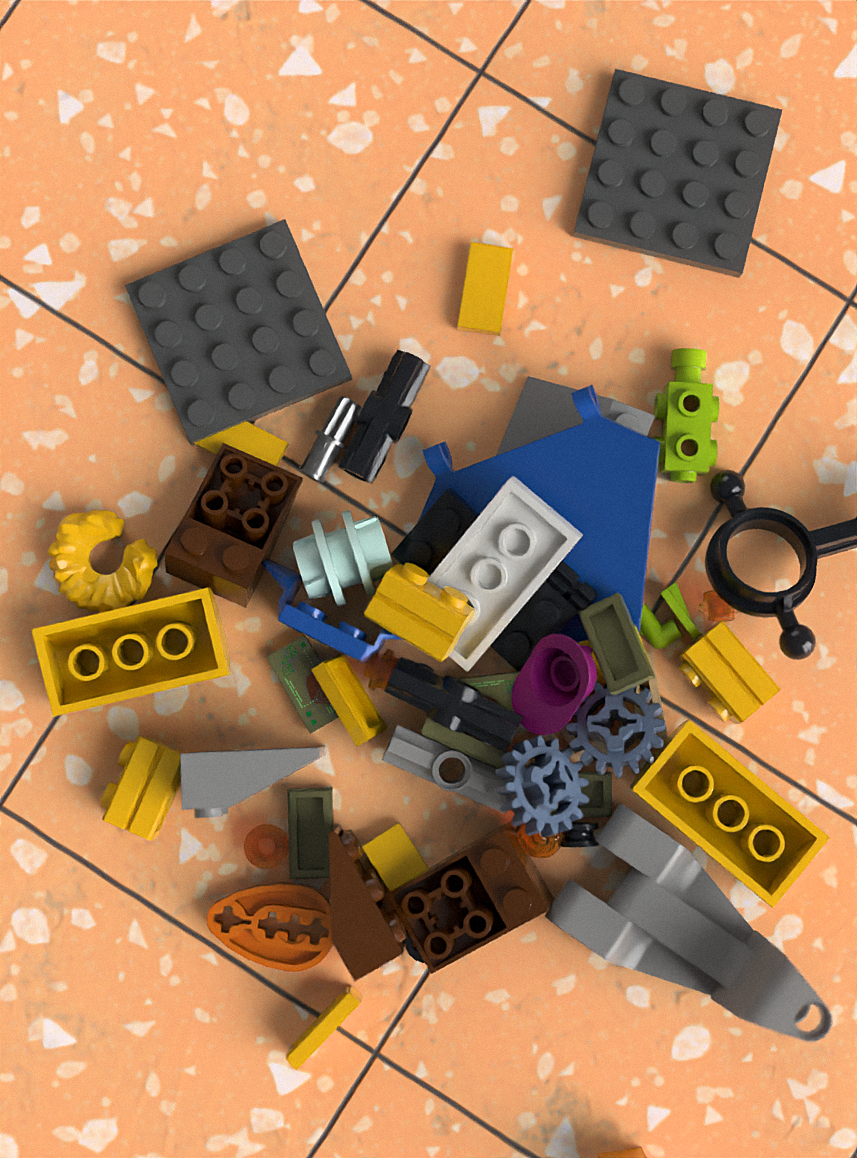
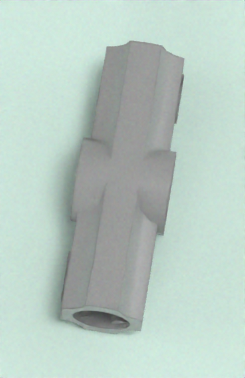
M397 724L382 761L433 782L444 790L456 792L502 812L500 807L506 802L505 795L495 794V789L503 785V780L495 775V771L499 768ZM455 757L463 762V773L456 780H445L439 775V766L446 758Z

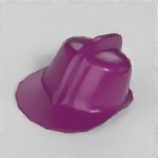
M551 634L538 642L518 674L512 688L513 710L523 716L520 723L525 729L538 735H550L560 731L569 722L582 700L592 692L597 681V667L592 657L593 649L591 647L580 646L576 641L562 634Z

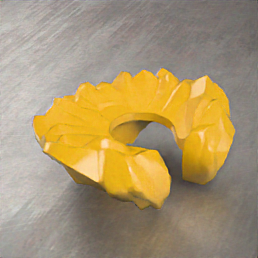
M94 509L66 516L57 527L56 541L48 548L47 554L52 557L49 567L54 571L53 579L59 583L58 592L66 595V599L75 603L79 609H88L89 611H99L101 613L127 607L134 600H142L151 585L153 570L158 566L156 559L157 550L149 546L146 539H137L126 546L122 565L116 572L102 575L93 570L90 564L92 549L100 542L111 540L114 537L121 538L125 520L119 518L114 512Z

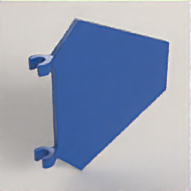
M593 385L571 393L576 409L583 419V423L457 471L453 469L451 453L446 442L422 450L425 461L434 473L436 480L418 522L449 488H452L473 509L481 514L509 478L514 476L583 534L562 561L580 576L578 580L582 584L586 582L596 591L597 596L590 605L616 593L621 594L640 635L660 441L602 416L596 391ZM578 613L558 633L568 636L577 643L589 640Z

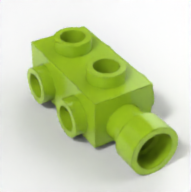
M679 348L672 350L671 369L675 370V381H669L664 386V392L656 393L655 419L662 420L661 437H654L655 440L660 441L658 461L660 463V473L670 474V482L696 483L697 475L703 476L708 473L709 466H715L717 460V440H711V422L716 423L718 420L719 397L713 396V384L701 383V371L706 370L707 351L702 349ZM691 397L696 400L697 410L695 412L685 410L683 407L684 398ZM683 441H690L694 444L695 454L693 456H686L682 453L681 444Z

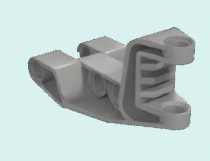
M620 803L595 841L630 864V869L607 903L595 897L572 879H569L549 911L545 914V917L612 964L637 970L708 994L713 1001L738 1018L806 1042H816L823 1039L831 1029L832 1014L829 1007L793 963L757 930H753L699 864L692 852ZM810 1005H814L821 1014L819 1025L811 1031L799 1029L797 1023L803 1021L808 1016Z

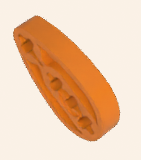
M278 882L259 884L241 889L216 901L207 914V926L216 938L235 953L265 967L287 972L304 971L320 963L333 946L331 940L330 901L321 891L306 884ZM226 906L233 907V915L240 917V919L250 920L251 922L241 921L240 923H234L230 930L223 929V922L216 920V914L224 912ZM270 912L277 913V921L289 922L292 915H298L302 925H311L314 918L322 919V927L329 929V935L324 934L319 942L311 941V933L303 931L298 934L297 939L289 938V930L281 928L276 931L274 936L267 935V927L260 926V920L267 919Z

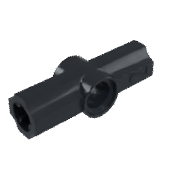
M396 350L377 390H372L363 405L356 423L358 428L338 466L339 469L361 481L373 484L386 460L393 443H398L413 412L411 407L431 369V365L409 352Z
M400 657L384 692L426 712V716L436 723L459 733L465 731L505 752L523 718L522 715L482 696V692L473 686L449 675L443 677L405 657Z

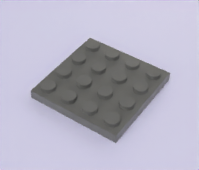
M615 69L573 237L740 278L744 271L782 109Z
M286 219L125 285L192 446L196 445L195 443L236 425L246 421L252 422L353 380Z

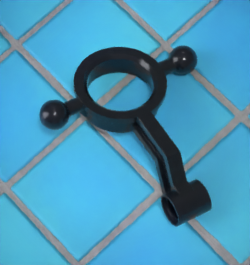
M733 470L720 471L713 477L710 491L717 502L727 506L732 519L717 529L708 544L705 554V569L709 582L718 596L739 612L755 617H776L782 629L779 637V646L783 654L793 660L805 659L813 653L816 646V638L809 627L799 624L793 610L805 601L814 586L818 559L857 548V517L852 520L808 531L798 519L784 511L768 507L747 508L742 498L745 493V482L742 476ZM750 529L767 530L781 536L792 546L799 559L800 575L798 582L792 587L779 592H764L750 587L734 574L727 559L728 541L736 534Z

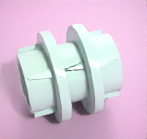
M350 510L343 511L341 513L345 528L325 533L321 520L311 521L314 534L294 541V554L309 599L333 595L337 606L345 605L347 603L343 589L363 583L368 597L375 595L376 591L373 582L382 579L388 569L393 567L381 524L376 516L354 521Z

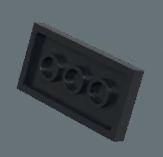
M449 488L394 549L391 555L403 566L405 563H411L422 568L430 577L480 514L452 488ZM545 580L490 646L515 670L521 671L538 642L546 636L558 634L578 613V610L567 601L570 598L567 594L562 596Z

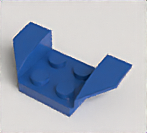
M265 559L262 565L283 589L279 599L278 621L364 664L372 659L374 654L380 653L386 639L403 640L383 628L374 646L364 642L367 637L365 632L343 621L340 622L338 628H335L325 623L328 616L324 612L300 601L297 609L292 607L291 605L303 583L301 574L273 560Z

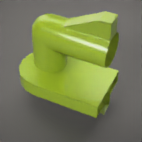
M677 582L663 590L660 594L694 639L702 635L700 629L689 615ZM647 604L643 605L640 634L645 636L654 648L664 649L683 636L673 618L664 625H661Z

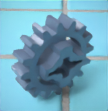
M596 681L594 687L595 694L591 697L588 695L583 699V706L581 708L578 707L572 716L577 722L566 725V730L570 735L578 736L570 742V746L574 752L585 750L580 757L582 764L588 766L595 760L596 771L599 775H603L608 767H612L616 778H621L623 767L629 766L635 774H638L640 771L637 762L643 759L652 764L655 760L650 752L651 747L663 748L664 746L663 740L656 733L665 731L666 723L664 720L654 719L663 712L660 703L648 705L652 698L651 691L648 688L637 694V686L617 695H612L608 688L603 689L602 685ZM624 701L637 706L644 716H640V713H630L626 709ZM605 703V706L597 715H592L599 706ZM614 720H621L623 727H620L619 735H611L609 729L613 728ZM588 739L602 741L607 746L608 755L595 749ZM642 739L635 749L627 753V749L635 740Z
M537 736L513 745V751L505 753L501 757L506 766L495 771V775L503 780V785L495 789V794L505 795L506 802L500 807L501 811L512 810L514 816L511 824L515 827L526 823L525 830L529 836L540 832L542 837H548L573 828L572 822L583 817V813L577 806L589 802V798L581 793V787L588 785L589 781L585 778H579L577 773L584 766L582 762L572 763L570 757L573 750L568 747L559 751V742L556 738L545 742L542 736ZM531 758H535V762L529 764L528 768L524 767ZM557 805H559L558 810L553 815H550V811L557 809Z

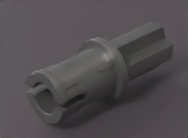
M344 396L338 399L322 430L316 429L315 434L317 438L298 470L324 483L325 477L341 449L345 450L347 448L344 442L362 410L358 403Z

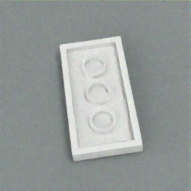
M514 476L509 478L427 580L442 590L444 586H449L462 592L468 598L466 604L475 609L459 641L449 655L451 659L467 672L583 536L580 531Z

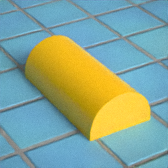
M210 587L31 629L53 717L228 676L231 672L224 627L217 602Z
M690 720L680 724L665 739L663 748H657L652 754L655 761L652 764L646 762L630 786V789L771 908L777 905L830 839L826 833Z

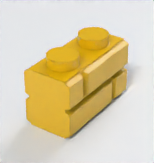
M398 563L385 573L376 590L377 592L364 612V616L442 663L455 648L475 609L466 604L468 598L457 589L444 586L442 590L427 581L429 574L422 568L411 563H405L404 566Z
M723 620L711 626L677 655L683 663L678 667L680 673L694 688H697L700 684L712 697L707 702L708 706L724 723L730 719L733 724H741L781 690Z
M144 735L138 736L135 743L129 740L118 761V765L124 767L117 784L109 783L102 796L100 807L106 809L102 820L146 840L152 841L156 839L181 784L180 754L185 752Z

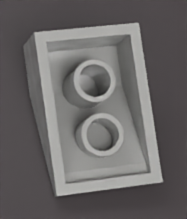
M528 376L496 455L583 423V419L577 411L571 395L572 392L578 389ZM597 395L602 416L644 435H648L655 415L614 399Z
M326 747L181 753L182 810L194 809L195 818L221 817L222 814H228L229 807L241 803L325 756Z

